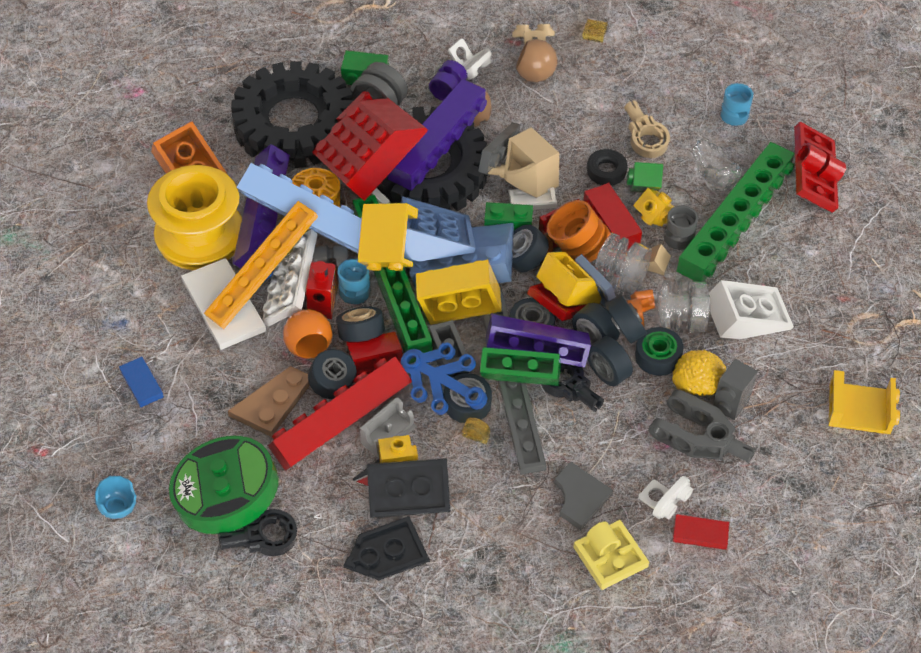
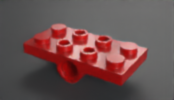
M799 122L794 126L796 194L833 213L839 208L837 182L843 177L846 171V164L836 158L835 140Z

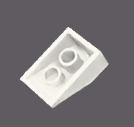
M721 280L705 296L709 311L721 338L744 339L791 330L794 327L777 287Z

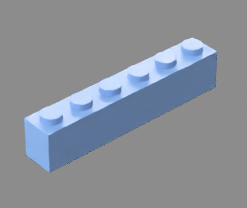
M252 163L249 165L237 186V189L244 196L283 216H286L296 202L300 201L318 215L309 229L356 253L359 252L362 217L359 218L353 215L354 211L344 205L341 207L334 205V201L327 196L321 195L318 197L312 194L313 190L301 184L298 187L292 184L293 181L283 174H280L279 177L272 174L273 171L263 164H260L259 167Z

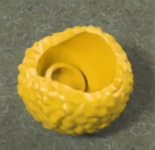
M691 350L678 359L673 371L672 381L677 390L693 395L698 394L699 396L702 394L703 396L706 394L713 395L717 392L719 380L725 373L726 366L716 354L710 351Z

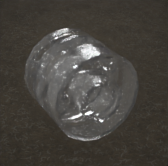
M611 233L597 255L595 268L610 284L617 277L616 288L632 295L636 292L647 274L652 248L635 242L628 250V238L623 237L620 240V235Z
M663 280L658 298L660 326L670 329L672 321L674 332H679L682 321H685L687 332L705 333L711 308L707 282L689 281L686 292H683L681 281H675L674 290L672 291L671 281Z

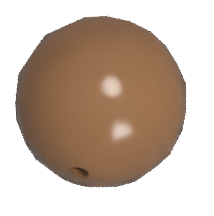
M528 40L519 56L516 65L517 72L527 81L537 83L547 80L553 75L557 66L556 51L552 45L544 40Z

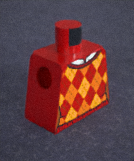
M323 261L311 263L306 286L307 309L320 312L327 319L331 320L339 284L335 264ZM320 294L325 297L322 301H318Z

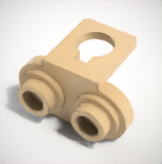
M538 24L535 31H531L529 25H516V29L512 32V37H524V45L528 40H533V37L546 41V37L555 36V30L550 28V24Z

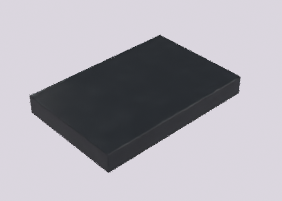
M447 458L367 464L370 518L451 512Z

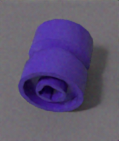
M445 61L429 83L431 94L438 100L443 101L462 79L466 80L468 78L466 69L457 61Z

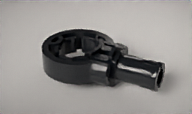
M561 363L560 372L563 373L564 369H567V373L571 374L572 377L559 382V386L541 384L548 394L559 398L565 397L570 402L580 400L593 412H596L597 408L600 409L604 403V399L590 389L591 381L584 376V370L579 366Z
M268 509L253 522L244 526L242 530L219 533L220 549L245 546V548L249 549V553L259 551L267 556H280L290 551L294 546L297 536V525L293 517L287 512L279 509ZM277 519L280 520L279 526L283 527L286 532L284 540H268L262 533V529L268 524H276Z

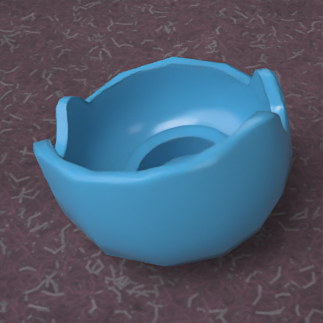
M108 476L101 480L95 492V504L101 515L110 519H119L132 513L137 497L133 489V483L122 476Z

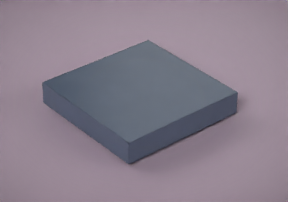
M581 254L575 259V262L595 280L601 296L600 303L606 308L605 304L615 298L613 286Z

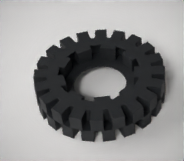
M290 61V70H285L283 62L272 64V74L263 67L255 71L256 78L249 75L242 81L243 88L237 87L234 93L235 100H232L231 111L236 139L241 147L244 146L245 152L253 158L272 144L289 154V159H294L295 168L306 167L305 158L307 157L310 158L313 165L321 163L322 161L312 152L316 149L318 142L325 139L331 132L332 127L338 123L336 118L353 102V95L350 87L346 88V81L341 76L335 78V72L327 67L320 72L319 64L309 62L306 69L302 70L301 61ZM299 98L312 103L318 111V117L313 125L311 123L298 127V131L289 132V128L273 126L269 120V113L273 106L280 101Z
M424 106L412 107V117L423 124L437 107L431 106L429 115H425ZM474 122L471 126H467L462 132L461 137L450 146L448 152L451 156V164L449 168L441 175L424 178L422 183L417 184L412 191L388 180V176L379 184L377 189L390 201V204L400 203L403 196L450 210V204L456 211L463 209L467 206V199L473 202L479 196V189L483 190L486 184L488 174L478 172L482 150L487 146V141H484V134L480 128L474 129Z

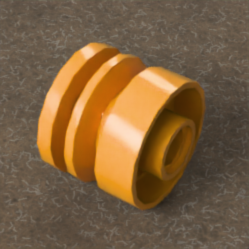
M309 168L300 171L293 177L292 184L298 187L301 184L313 190L312 194L318 197L321 195L327 196L334 201V205L340 207V181L331 171L322 168Z

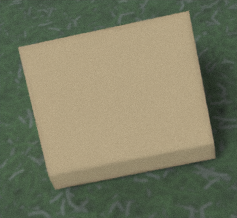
M662 244L648 249L641 269L664 275L671 255Z

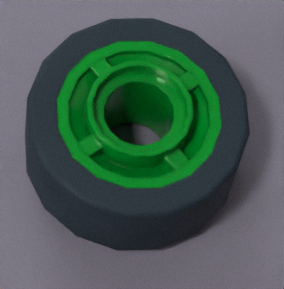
M654 327L646 330L647 334L636 342L635 358L637 364L643 371L651 375L662 376L672 373L678 359L683 355L684 346L682 339L669 328Z

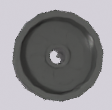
M383 62L369 64L350 88L353 101L362 92H369L373 100L389 98L398 106L408 94V86L405 79L392 66Z

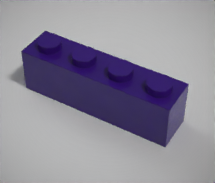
M495 314L490 316L486 333V348L560 354L561 363L584 368L591 348L590 337L587 332Z

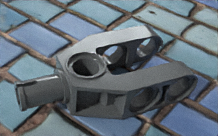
M674 390L667 400L668 407L676 414L707 428L705 434H698L696 436L680 428L679 424H672L661 418L654 419L648 428L653 438L693 458L721 460L725 454L730 453L749 463L756 451V448L735 439L736 428L718 407L682 390Z

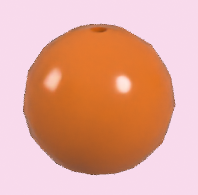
M310 309L300 310L291 315L284 325L283 340L288 350L295 356L305 359L316 358L319 353L327 350L332 342V327L328 319L320 312Z

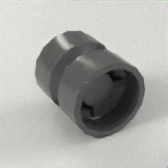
M679 205L671 208L668 212L664 240L669 247L685 250L694 239L699 217L693 208Z
M334 244L332 248H329L327 245H315L313 262L323 261L335 264L338 275V267L342 262L348 260V248L340 244ZM330 258L336 259L337 261L330 262Z

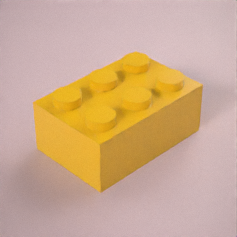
M479 260L473 263L416 273L417 299L430 325L502 311L500 286L489 260Z

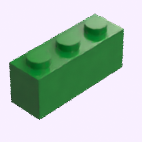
M483 347L480 374L484 379L559 386L561 358L560 354Z

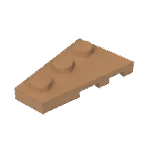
M292 366L288 367L229 409L228 416L271 437L309 388L308 374Z

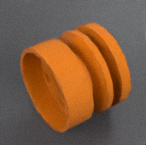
M574 200L558 208L551 216L547 225L549 237L561 248L562 252H566L574 261L582 254L589 262H592L602 255L610 243L611 234L609 229L597 217L590 205L583 200Z

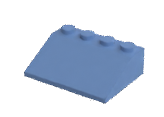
M402 196L400 203H407L418 209L417 219L407 220L405 259L420 262L474 253L475 243L469 215Z
M506 223L472 227L475 243L474 253L420 262L413 260V267H410V276L415 288L416 273L473 263L479 260H489L498 283L512 282L514 224Z

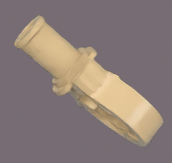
M637 101L628 102L624 109L632 120L628 127L632 134L630 139L632 149L638 155L645 158H656L663 155L669 145V131L663 124L656 122L653 116L644 115ZM655 135L659 138L660 142L654 145L646 144L643 147L644 142L641 140V137Z

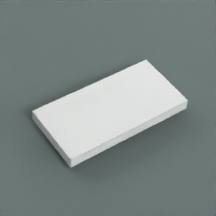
M312 229L302 235L274 269L271 283L267 288V301L263 306L264 314L262 321L268 327L302 310L317 239V233Z
M226 258L181 275L186 289L220 350L266 332V326L250 299L225 329L221 328L204 314L236 275Z

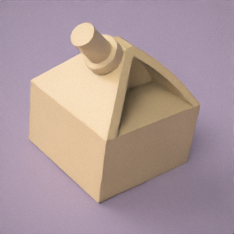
M531 127L509 138L506 164L493 168L488 174L499 175L500 178H505L508 183L538 198L547 193L548 189L552 187L555 189L559 186V152Z

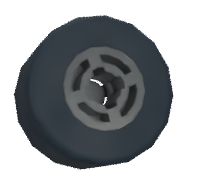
M336 349L324 350L316 356L309 368L308 381L310 387L322 398H336L333 395L335 391L344 385L349 389L354 383L353 379L356 378L357 372L355 362L343 351Z

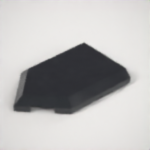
M410 516L360 533L343 568L379 581L428 563L430 559Z

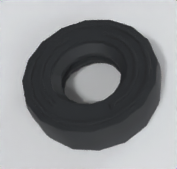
M600 149L589 156L586 169L589 178L599 185L610 183L613 186L625 178L628 165L626 158L621 153L611 149ZM602 163H610L616 169L612 172H605L600 170L598 166Z

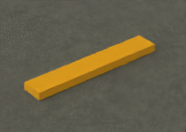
M297 201L204 314L221 328L225 329L317 219L318 215L300 201Z

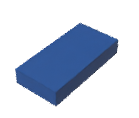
M143 357L119 366L120 372L140 408L164 397Z

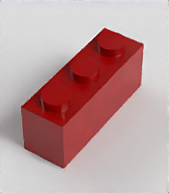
M610 183L584 191L583 201L590 205L597 217L602 220L603 224L610 231V243L607 248H610L616 256L640 247L642 230Z

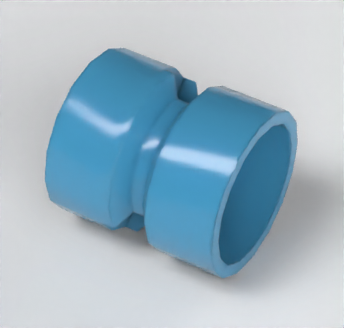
M741 83L727 86L720 116L725 123L739 126L747 122L753 101V91L750 87Z
M358 259L345 260L338 267L339 295L344 302L349 304L363 303L370 296L369 270L366 269V265L359 263Z

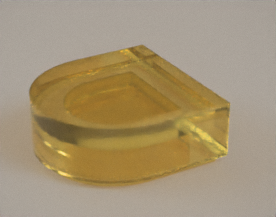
M468 418L463 426V437L487 444L490 438V427L480 419Z

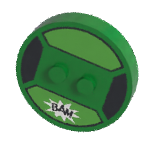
M244 436L219 437L199 445L179 462L170 479L169 496L180 519L189 528L206 534L231 532L253 522L269 507L277 492L278 472L268 450L258 441Z

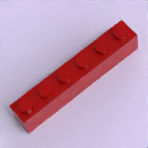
M396 357L389 361L383 358L373 365L375 371L369 375L364 371L353 379L355 384L349 389L344 385L333 393L336 398L330 402H327L326 399L322 400L312 407L315 412L307 417L303 413L292 421L294 427L288 431L283 427L271 436L273 441L267 446L285 471L412 382L410 376Z

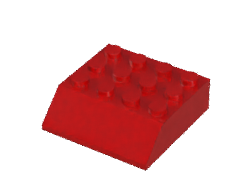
M389 98L358 101L348 109L345 117L332 127L331 132L326 138L318 142L316 149L312 153L365 201L428 132V129Z

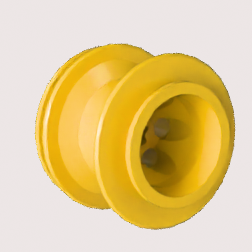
M184 166L164 174L151 187L147 198V208L151 218L156 223L154 226V240L164 258L173 265L183 269L197 270L225 258L228 261L234 256L242 217L237 210L239 191L236 183L228 174L210 166Z

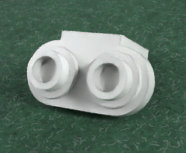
M459 39L448 49L452 59L463 65L466 69L467 80H471L478 75L477 70L479 67L484 68L491 63L492 53L489 48L473 56L463 39ZM458 47L464 50L465 61L457 57L456 50Z
M685 476L679 478L670 489L658 481L652 480L639 494V499L654 509L653 516L656 518L665 517L670 519L677 510L675 504L679 500L685 502L692 494L693 488L690 487V480ZM658 490L664 496L658 502L653 501L649 498V492Z

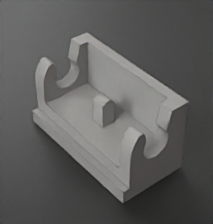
M396 397L360 428L361 444L379 458L378 439L405 436L416 428L412 410L410 409L405 412L403 402Z

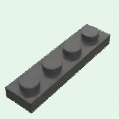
M512 122L482 150L478 172L488 174L493 168L497 167L501 160L505 159L509 138L519 134L521 124Z

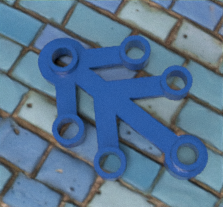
M447 342L442 343L438 349L422 353L420 350L411 349L403 354L401 365L407 373L411 374L413 385L411 390L412 399L417 403H422L428 397V392L423 388L422 372L429 377L433 395L431 408L436 414L443 415L448 411V403L444 399L442 385L465 397V402L472 409L478 410L483 408L487 403V395L481 388H469L448 376L460 371H472L476 366V361L471 355L464 354L460 357L459 361L435 368L427 364L442 358L450 360L454 357L455 348ZM446 348H450V352L444 355L443 351ZM415 357L416 362L409 364L410 360ZM470 359L471 364L469 366H464V362ZM418 391H423L422 396L420 398H416V393ZM478 393V398L471 400V395ZM443 403V408L436 410L437 404Z

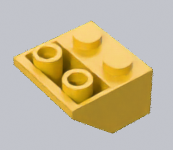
M566 252L547 253L536 277L547 290L551 291L558 298L561 304L571 306L600 303L601 296L595 280Z

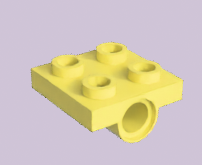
M621 520L610 525L606 521L596 524L588 531L587 536L575 541L573 548L601 590L647 568L649 565L648 559Z

